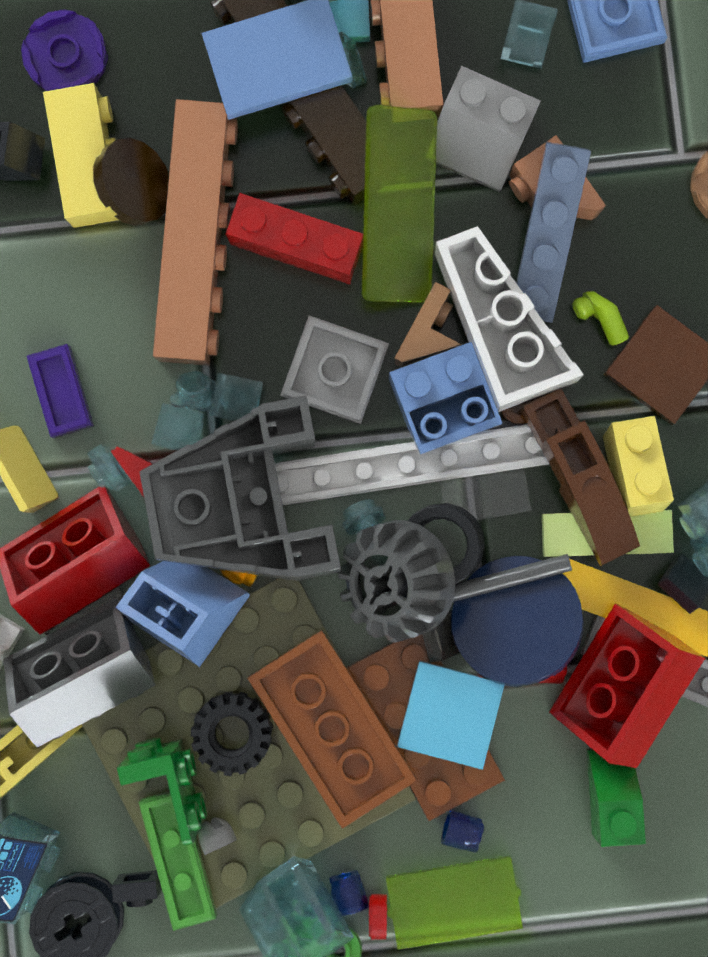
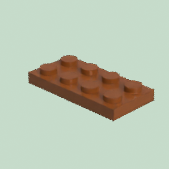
M323 630L315 633L248 676L247 679L342 829L417 781L413 771Z
M426 633L400 642H391L347 666L348 671L396 746L419 660L443 666ZM397 747L417 778V781L411 784L410 787L428 821L505 781L489 749L482 770Z

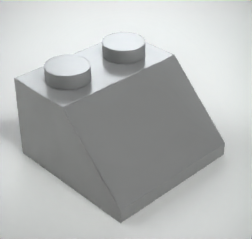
M461 66L444 103L423 159L501 192L541 101Z

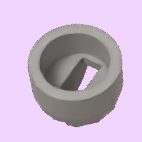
M217 817L212 818L211 824L207 821L203 822L202 829L199 830L198 834L199 843L204 855L237 840L230 824L226 820Z

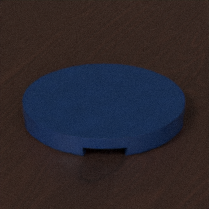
M526 556L500 558L480 567L467 580L542 560ZM561 573L455 601L451 625L454 641L459 652L475 672L488 680L504 686L522 687V685L538 683L553 675L555 676L569 664L581 643L584 618L580 599L575 588L568 578Z

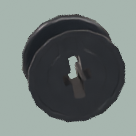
M74 872L60 877L37 901L30 915L29 934L34 949L40 957H106L123 928L124 906L122 902L113 903L112 884L95 873ZM85 913L90 915L83 926L80 922L69 929L65 926L72 916L77 919Z

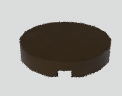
M133 138L117 139L103 148L101 155L96 157L93 165V182L103 205L106 208L110 206L117 213L114 217L126 224L139 226L159 219L166 212L169 173L157 152L146 143Z

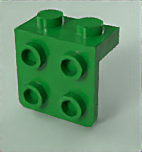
M157 737L136 743L135 749L128 751V756L117 767L120 785L123 786L166 775L182 843L184 846L193 844L199 830L202 829V819L207 818V809L202 792L195 793L191 776L197 775V768L192 750H185L183 739L162 744L161 738Z

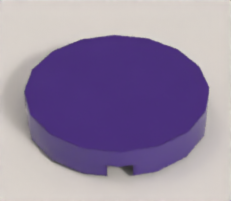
M65 9L52 11L35 20L28 29L30 32L26 36V40H23L21 48L23 65L34 83L44 91L91 83L96 85L103 76L108 60L106 41L95 23L89 18L86 19L74 11Z

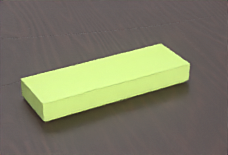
M672 510L630 517L640 547L626 554L674 553ZM572 513L541 514L543 557H555L568 554V556L594 555Z

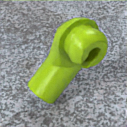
M594 291L584 292L582 297L574 299L572 307L576 316L582 320H586L592 315L597 318L602 325L609 345L620 344L629 338L618 307L614 303Z

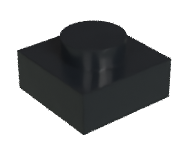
M157 870L119 874L112 884L113 903L126 902L127 907L147 906L153 903V899H157L162 891Z

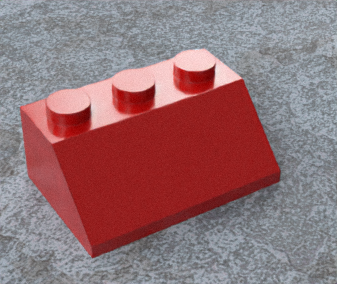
M104 484L0 548V570L10 604L39 635L60 624L66 618L98 600L109 591L135 577L150 566L139 538Z
M615 603L549 713L608 763L637 768L704 662L705 657L671 633Z

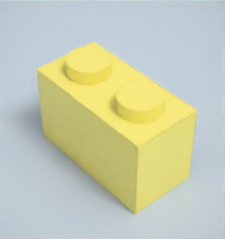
M655 416L611 423L603 436L610 471L630 517L663 512L674 501Z

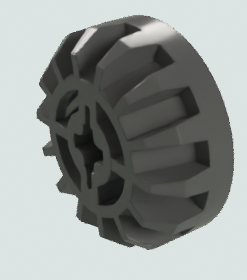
M394 520L377 524L358 532L356 541L347 544L344 548L343 558L347 560V563L341 566L338 578L346 580L347 589L340 593L342 602H352L355 610L350 615V618L355 624L366 623V631L371 637L379 638L385 636L390 642H400L415 638L437 627L448 614L455 593L453 565L443 544L425 527L405 520ZM373 555L388 557L385 564L371 569L363 564ZM359 572L365 576L364 589L367 594L366 598L362 593ZM397 603L402 607L393 615H383L388 608L396 606Z

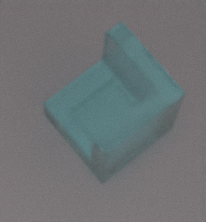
M516 0L500 59L541 69L558 10L523 0Z

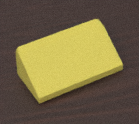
M19 426L0 429V476L19 510L34 513L58 498V493L22 429Z

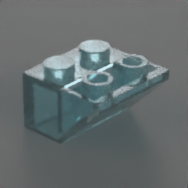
M293 856L260 879L239 909L263 957H328L354 939L313 863Z

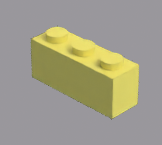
M94 83L43 92L65 219L73 228L119 220L114 217L117 213L110 206L106 208L103 205L93 182V165L96 157L101 155L103 148L116 140L115 138H109L107 123L113 122V114L108 96L102 97Z

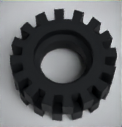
M229 691L222 695H216L205 703L193 720L194 725L191 728L190 736H193L194 742L191 744L193 751L198 752V760L202 765L206 762L211 766L209 770L214 773L218 770L224 772V776H232L236 772H239V775L247 773L248 769L252 767L254 769L260 764V761L265 757L270 747L273 730L272 722L269 720L270 714L266 708L263 709L260 705L261 702L257 698L252 699L247 696V693L240 692L237 694ZM235 716L247 724L249 739L243 747L231 750L220 745L216 738L215 730L221 719Z

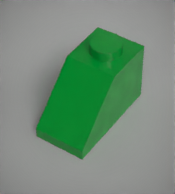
M586 749L592 836L601 847L646 844L643 798L636 768L608 763L593 749Z

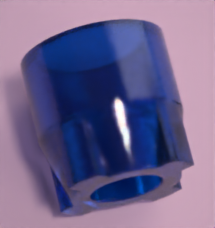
M449 810L442 830L441 844L477 853L482 834L484 833L482 819Z
M357 870L334 875L329 878L331 898L336 916L355 914L369 907L365 886Z

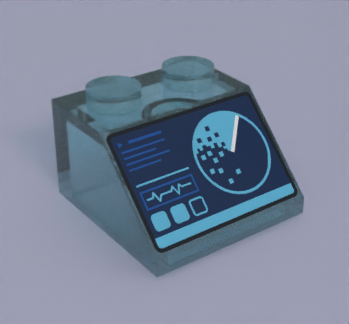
M13 812L0 822V923L16 924L25 912L32 913L43 892V888L37 886L43 871L51 872L61 851V848L55 846L61 832L16 812Z

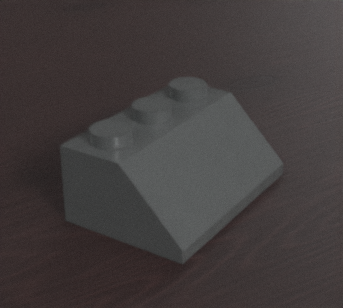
M119 598L3 659L9 715L36 748L53 739L62 737L66 732L93 718L100 717L113 707L130 698L137 697L145 690L155 686L149 658L131 621L115 608L120 602Z

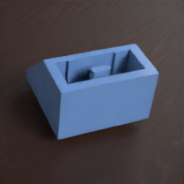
M472 342L389 372L388 379L404 421L420 455L503 424Z
M162 561L143 570L115 608L134 625L200 667L250 594L207 567Z

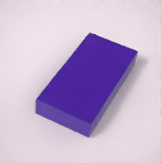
M64 344L26 356L50 437L56 438L93 427L94 424L71 346Z

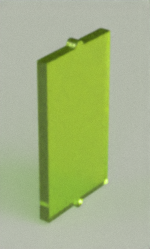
M511 856L386 876L391 906L387 910V915L393 919L398 950L523 929L518 900L522 892L515 883Z

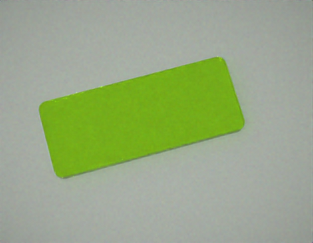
M374 105L367 110L362 295L367 301L425 302L432 289L437 115L432 110Z

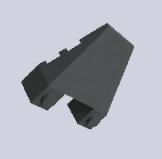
M307 395L263 403L250 410V413L230 424L214 430V433L196 443L188 444L139 471L156 560L293 581L340 572L341 566L332 525L288 533L273 455L313 448L315 446V435Z

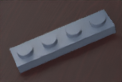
M546 142L516 281L522 292L526 293L535 306L534 309L542 320L553 323L591 154L590 149Z

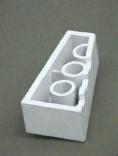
M478 226L436 242L435 256L446 285L451 290L450 295L468 342L473 344L498 412L572 385L581 379L584 375L582 371L569 358L561 346L562 343L552 329L549 330L534 309L535 306L526 293L522 292L511 277V272Z

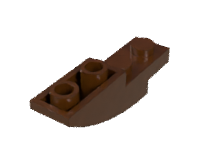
M560 388L524 405L521 413L561 484L559 491L599 565L602 566L639 548L640 543L608 464L585 420L579 421L563 390Z

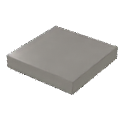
M308 316L280 396L290 399L307 395L309 407L361 425L389 343Z

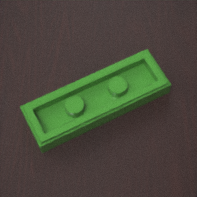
M170 791L140 799L138 803L173 931L216 919L217 911L197 838L193 844L183 845Z

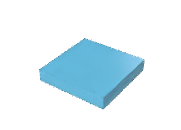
M419 660L397 747L483 770L504 685L478 675Z

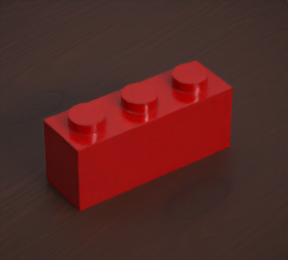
M239 193L226 231V236L232 246L349 285L363 248L364 236L362 233Z

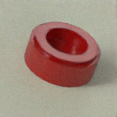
M371 894L369 896V937H371V940H386L387 894Z

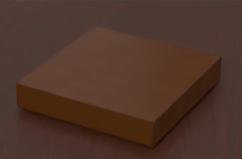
M656 305L603 375L670 425H673L708 380V342Z

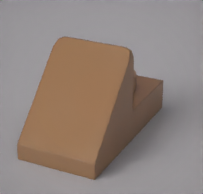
M435 282L395 356V365L402 368L461 346L460 343L433 330L434 325L440 328L443 327L454 306L447 302L450 296V289Z

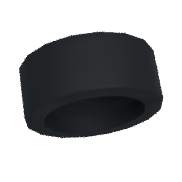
M450 503L432 504L412 514L408 521L424 527L433 520L445 519L454 522L462 529L466 536L467 550L465 557L459 565L453 567L456 584L470 576L480 564L485 548L483 530L476 518L463 507Z

